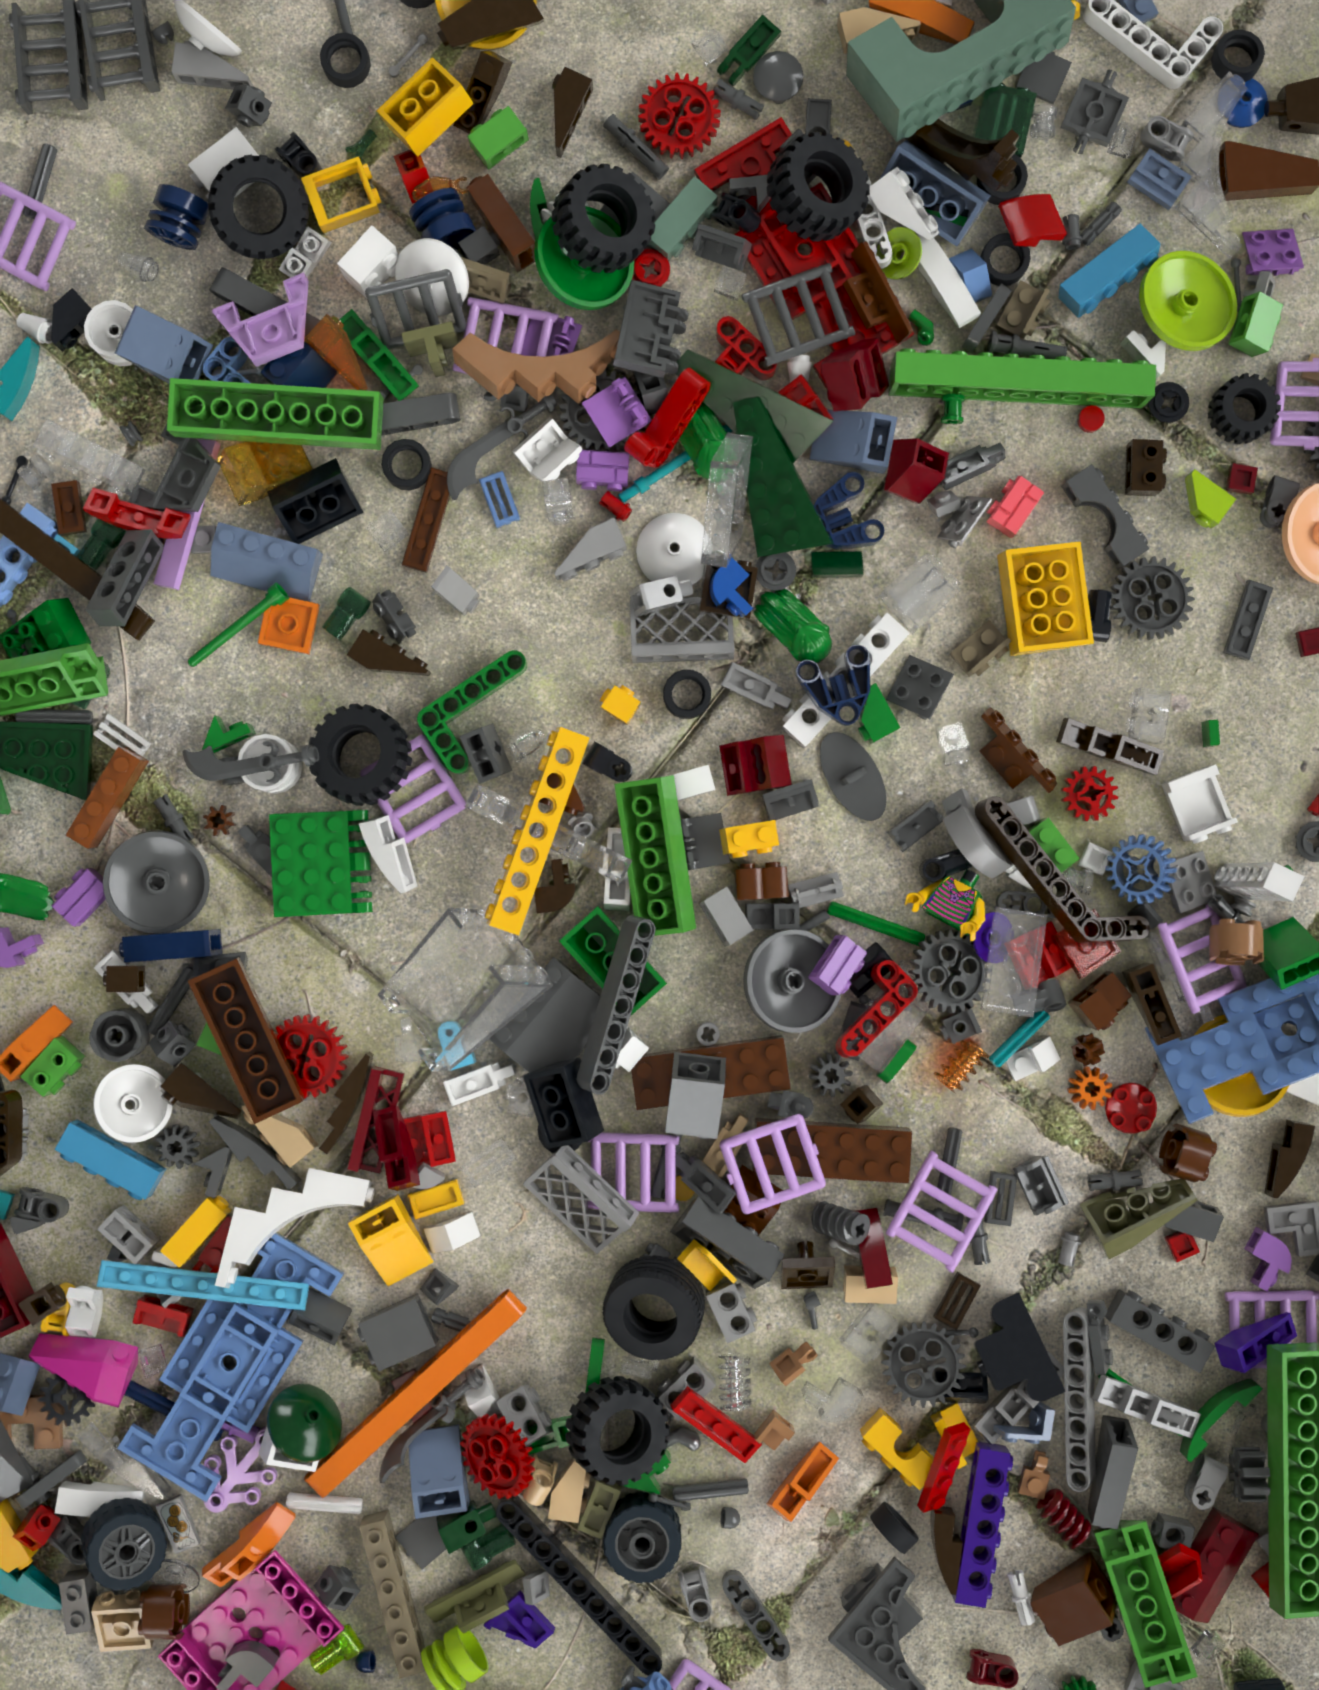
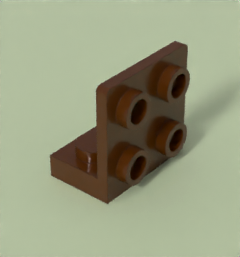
M741 1165L739 1172L749 1201L752 1202L764 1198L765 1196L757 1174ZM771 1183L774 1193L783 1191ZM735 1195L724 1212L733 1215L736 1218V1222L743 1227L748 1226L758 1233L757 1236H759L777 1213L781 1203L750 1214H744L737 1195Z

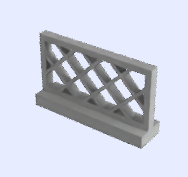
M701 597L683 598L681 603L673 606L678 612L669 621L659 611H655L643 622L639 617L635 616L630 600L632 663L733 660L735 653L733 617L723 615L719 619L713 613L701 612L694 620L685 610L690 605L697 604L699 606ZM706 613L716 621L708 632L698 624ZM681 614L691 622L683 632L672 624ZM655 615L665 623L657 634L647 626ZM636 622H638V623L640 624V626H639L637 629H636ZM720 625L728 632V640H717L711 634ZM694 626L704 634L699 641H691L685 636ZM668 627L679 635L673 642H665L660 637ZM643 628L653 636L648 643L636 644V635Z
M569 1145L559 1147L523 1183L527 1189L596 1254L623 1231L626 1232L639 1215V1212ZM553 1164L562 1175L551 1174L550 1165ZM535 1179L546 1180L547 1189L539 1188L533 1181ZM552 1181L563 1182L564 1191L553 1190ZM569 1183H573L580 1190V1193L569 1192ZM554 1197L564 1198L565 1206L557 1205L554 1202ZM570 1198L581 1200L582 1208L571 1207ZM587 1200L592 1201L599 1210L588 1209ZM572 1214L583 1215L584 1224L576 1223L572 1218ZM589 1216L600 1217L601 1226L590 1225ZM606 1218L611 1219L618 1228L607 1227ZM591 1232L602 1233L603 1241L598 1243L591 1237Z

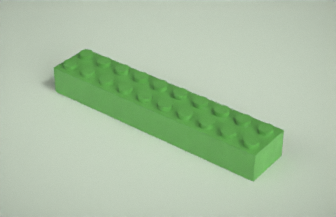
M904 348L900 352L896 351L890 364L888 396L942 399V396L945 394H961L965 396V400L1078 406L1094 405L1098 407L1142 409L1155 396L1156 365L1148 364V361L1145 360L1122 363L1120 359L1096 362L1095 358H1082L1081 361H1075L1067 356L1045 359V356L1042 355L1019 358L1017 354H1005L1003 357H996L989 352L967 355L965 351L941 354L940 350H927L926 353H918L915 349Z
M1316 1342L1267 1345L1268 1467L1270 1469V1477H1268V1486L1270 1487V1495H1268L1269 1607L1284 1619L1319 1617V1344Z

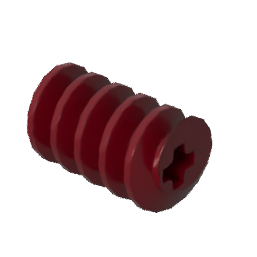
M1054 1488L1046 1492L1044 1500L1040 1499L1036 1504V1509L1043 1508L1040 1513L1042 1519L1049 1517L1047 1521L1049 1526L1057 1524L1054 1528L1055 1533L1060 1534L1063 1532L1061 1539L1063 1541L1070 1540L1069 1548L1075 1549L1088 1538L1091 1532L1090 1521L1084 1519V1515L1077 1511L1076 1506L1070 1503L1067 1496H1063V1492L1060 1489Z

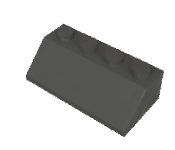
M699 1196L689 1204L670 1231L688 1245L695 1239L711 1252L731 1274L754 1289L771 1280L785 1255L779 1251V1247L771 1241L765 1242L757 1236L758 1233L748 1226L743 1227L737 1223L736 1218L730 1213H717Z

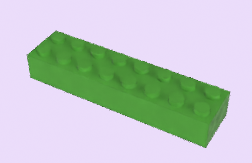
M170 378L167 431L174 437L381 450L384 398L379 391Z

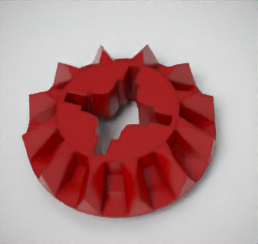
M645 249L634 260L632 280L662 287L668 281L670 264L668 259L658 250ZM654 263V271L657 274H650L645 279V269L643 267L649 268Z

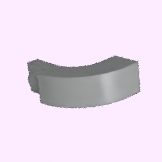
M961 788L942 801L947 815L943 818V821L951 838L964 857L978 871L993 879L1013 866L1011 860L977 819L968 791Z

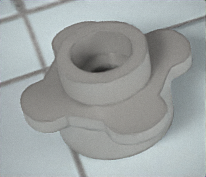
M585 812L583 815L571 816L568 819V824L572 828L570 833L573 837L586 838L592 834L595 826L591 821L593 818L591 813Z

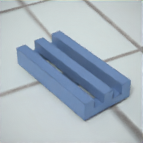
M503 471L479 479L496 528L521 520ZM498 478L502 482L513 512L512 516H508L495 481ZM487 482H491L504 519L499 520L486 485Z

